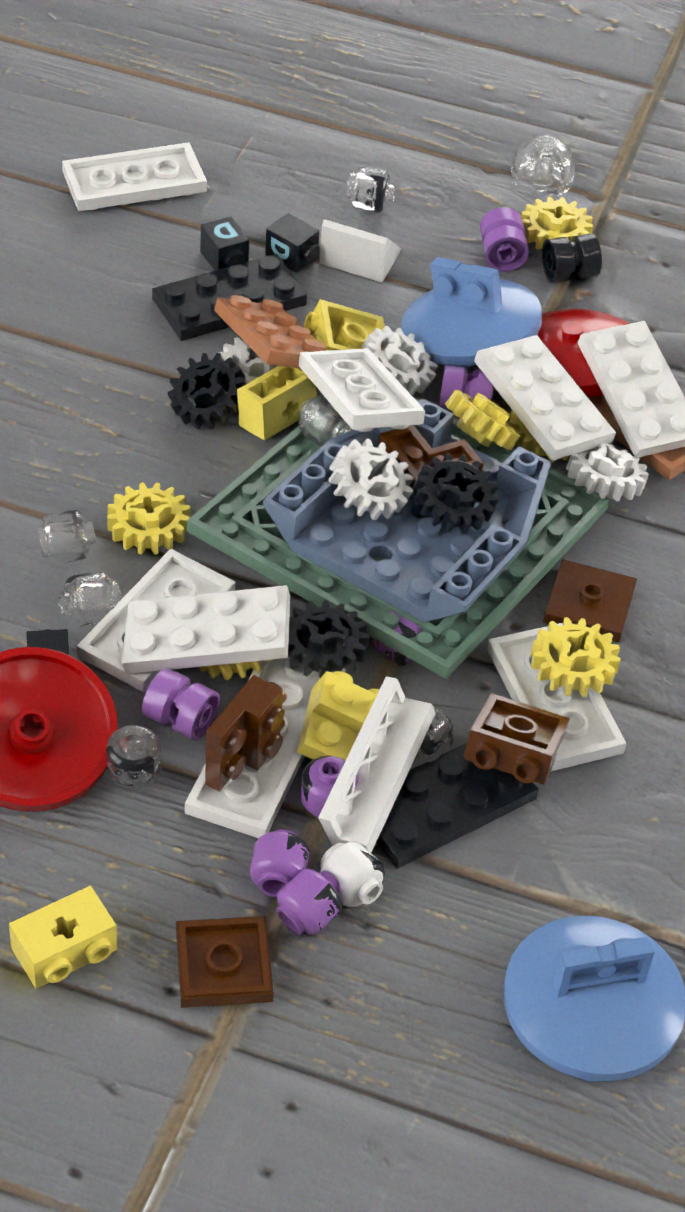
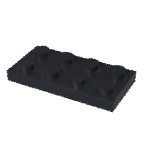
M277 254L152 288L153 301L180 341L230 327L214 311L217 297L231 299L232 295H238L256 303H262L266 299L281 303L285 311L307 305V293Z
M467 743L462 744L409 770L376 843L396 869L536 800L539 788L534 783L520 782L514 775L497 769L484 770L478 768L473 761L463 759Z

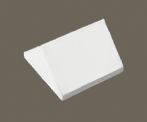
M324 219L321 231L319 264L383 282L399 256L401 248L386 237Z

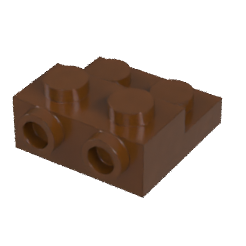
M253 675L207 729L205 785L220 792L230 779L235 780L238 778L245 765L258 771L267 758L273 759L277 755L283 743V736L280 735V731L285 726L283 719L285 710L282 708V704L287 699V695L281 686Z
M490 693L470 729L463 759L473 761L480 769H497L512 774L523 783L537 782L545 785L554 766L557 751L566 734L570 718Z

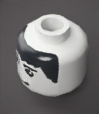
M337 843L323 855L320 862V873L326 870L340 883L338 894L343 905L348 908L358 907L362 904L368 905L380 896L385 876L384 866L360 843Z

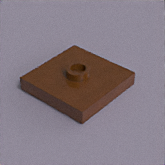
M562 559L544 614L543 623L549 624V622L554 621L559 624L563 623L564 618L568 617L572 624L578 625L579 620L583 618L586 621L587 627L591 628L598 623L601 625L599 631L601 635L611 633L613 635L612 641L620 642L637 578Z
M266 916L176 921L181 1008L273 1002L274 992Z

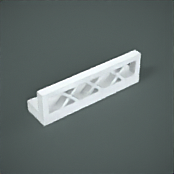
M386 676L318 817L332 845L358 842L369 852H372L436 714L431 703L405 698L400 683L396 678ZM357 775L358 783L355 789V779Z

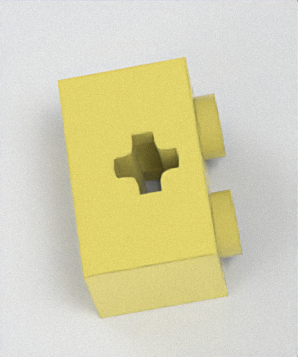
M277 366L237 389L239 426L264 441L317 410L316 386L301 368Z
M91 885L9 923L11 949L35 989L47 983L60 982L72 971L89 963H99L117 950V926Z

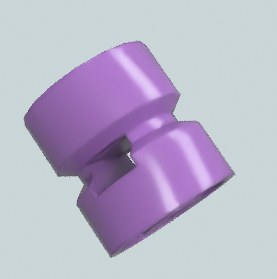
M506 207L489 211L480 223L486 262L493 269L503 272L519 268L526 262L529 255L522 217L514 209Z
M445 365L439 407L453 413L446 407L445 403L454 390H460L473 399L477 393H480L491 400L493 385L481 370L476 369L472 374H468L464 367Z
M167 667L162 669L149 685L143 699L142 714L164 726L172 723L174 731L193 741H197L205 735L216 717L220 704V694L198 682L190 685L189 678Z

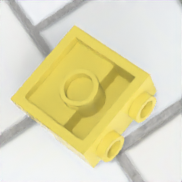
M321 299L314 311H310L307 314L304 322V328L310 330L311 336L317 341L322 342L327 351L363 349L362 345L369 334H372L375 328L382 331L385 327L384 319L381 316Z
M326 671L312 687L297 752L313 760L321 756H336L346 760L380 689L366 690L354 684L352 677L345 672L336 671L330 673Z

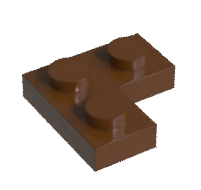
M409 425L406 429L386 431L380 433L378 445L381 442L385 443V451L390 454L393 451H397L399 453L396 458L397 462H407L409 465L404 474L413 476V481L409 485L412 489L421 467L424 464L429 465L434 456L442 462L446 453H450L454 461H458L461 455H465L466 463L470 465L475 461H479L478 470L482 472L484 463L465 439L431 448L414 425Z

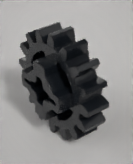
M202 353L201 361L197 363L193 358L188 359L190 367L187 369L178 367L177 371L180 374V378L170 379L173 390L168 392V396L172 402L170 404L177 416H180L185 425L192 422L196 429H200L203 422H206L210 429H214L215 421L219 419L223 424H227V415L229 413L233 415L239 414L236 407L238 403L237 389L247 384L240 366H236L231 357L224 361L221 353H216L213 360H210L206 353Z
M446 453L442 462L434 456L429 465L424 464L421 467L413 486V490L417 492L414 503L424 504L420 514L422 516L431 514L434 517L432 521L434 527L442 522L446 524L447 532L451 533L454 526H459L462 534H466L470 525L478 531L481 529L484 521H490L499 501V497L495 495L498 484L488 482L492 474L490 471L480 472L478 470L479 461H475L470 465L466 463L465 455H461L458 461H454L450 453ZM479 502V505L474 508L475 503Z
M328 600L323 601L322 607H316L312 601L307 602L306 611L295 607L293 609V618L289 617L288 658L290 657V667L294 669L303 666V675L306 677L312 671H316L319 678H321L326 671L332 673L336 671L342 672L343 668L353 673L356 670V662H364L365 652L368 650L369 634H366V622H357V611H352L348 614L344 613L345 604L340 603L336 608H330Z

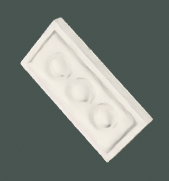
M189 142L62 161L63 174L78 211L96 210L117 205L124 206L131 203L150 200L157 201L163 198L183 195L190 196L196 193L207 192V180Z
M640 321L581 334L578 345L635 458L685 447V397L646 322Z
M537 335L477 351L474 362L552 461L599 447V444L612 443L616 434L614 429Z
M369 349L300 352L299 367L351 429L360 432H369L373 428L379 427L406 429L409 425H421L424 423L425 410Z
M170 549L76 646L77 657L144 692L160 671L125 674L122 666L128 602L235 591L236 582Z
M288 586L128 602L122 666L125 674L161 671L167 667L170 669H182L288 658L290 593Z
M548 626L488 640L487 651L512 700L570 718L566 734L557 751L551 771L624 754L627 743L600 693L589 688L587 697H582L579 690H573L570 696H565L564 687L559 686L552 691L550 690L551 680L539 681L537 679L539 670L531 668L532 656L530 655L533 640L537 639L539 629L547 631Z

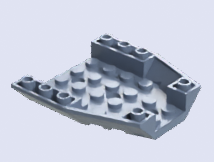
M425 399L417 401L425 410L424 423L414 426L431 448L458 441L451 437L454 420L453 413ZM391 427L373 428L369 432H360L352 429L328 440L263 500L265 509L293 552L423 622H428L465 612L526 546L551 462L520 446L503 463L472 448L484 463L482 472L490 471L492 473L488 482L498 484L495 495L499 497V501L490 521H484L481 529L478 531L470 525L466 534H462L459 526H454L451 533L446 531V524L442 522L434 527L432 525L434 517L431 514L422 519L414 517L421 515L420 512L424 505L414 503L416 495L414 491L399 513L395 511L389 519H386L381 513L377 520H372L368 511H365L361 517L358 516L356 506L352 505L349 508H345L344 503L347 499L344 496L334 495L338 485L329 482V478L333 473L329 467L344 445L348 447L352 440L355 439L361 446L366 439H370L373 447L377 448L379 446L380 433L394 430ZM479 502L475 503L474 508L479 505ZM373 557H383V558H386V559L380 560V561L378 562V561H375V560L372 559V558H373Z

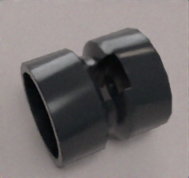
M592 233L572 236L570 240L567 237L546 239L542 247V264L547 280L550 283L570 281L572 275L577 279L598 277L602 268V254L597 237Z

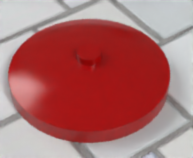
M584 309L556 310L542 313V324L537 336L587 397L603 395L578 345L580 335L629 323L619 317L599 311Z
M21 647L0 652V806L11 810L28 812L46 811L65 806L91 790L102 778L110 762L106 761V748L112 746L113 750L115 749L118 729L117 714L113 700L100 678L85 664L72 656L41 647Z

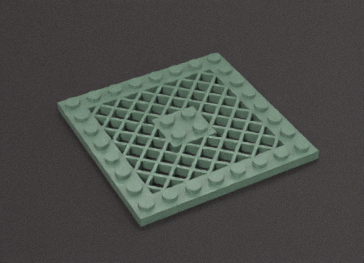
M325 403L187 520V532L279 585H287L288 590L309 602L312 601L318 607H322L324 600L329 601L330 608H336L340 603L345 604L344 613L348 614L349 612L357 611V622H366V634L447 679L607 511L610 498L601 499L597 492L588 494L586 493L587 487L575 486V480L550 468L538 505L540 510H537L533 525L535 526L531 528L527 544L465 612L423 622L296 554L291 550L275 523L260 524L259 520H272L263 505V500L328 440L352 430L339 413L336 416V410L333 416L337 422L338 430L336 431L323 423L321 416L326 406ZM454 418L451 431L452 438L458 441L465 439L470 447L502 463L515 451L513 448L512 450H507L503 446L500 447L494 441H492L489 447L482 445L458 428L456 424L459 420ZM418 515V516H414V517H416V518H418V519H422V518H425L426 516ZM373 557L372 559H374L375 561H378V562H379L380 560H383V559H386V558H383V557ZM397 614L418 625L422 632L415 637L406 638L394 631L399 625L400 620Z

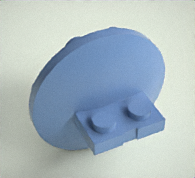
M437 257L430 264L434 289L417 298L407 308L401 322V328L405 336L408 337L412 333L414 334L415 342H423L425 352L431 356L429 361L467 369L472 365H477L474 360L479 350L537 335L542 324V311L539 299L531 290L521 284L499 279L497 269L479 265L472 266L462 264L460 261Z
M573 916L555 920L529 934L516 948L507 967L503 997L511 1027L523 1045L533 1055L548 1066L564 1074L590 1082L616 1081L635 1077L659 1064L671 1052L680 1037L685 1022V986L679 970L671 957L656 941L626 923L597 916Z

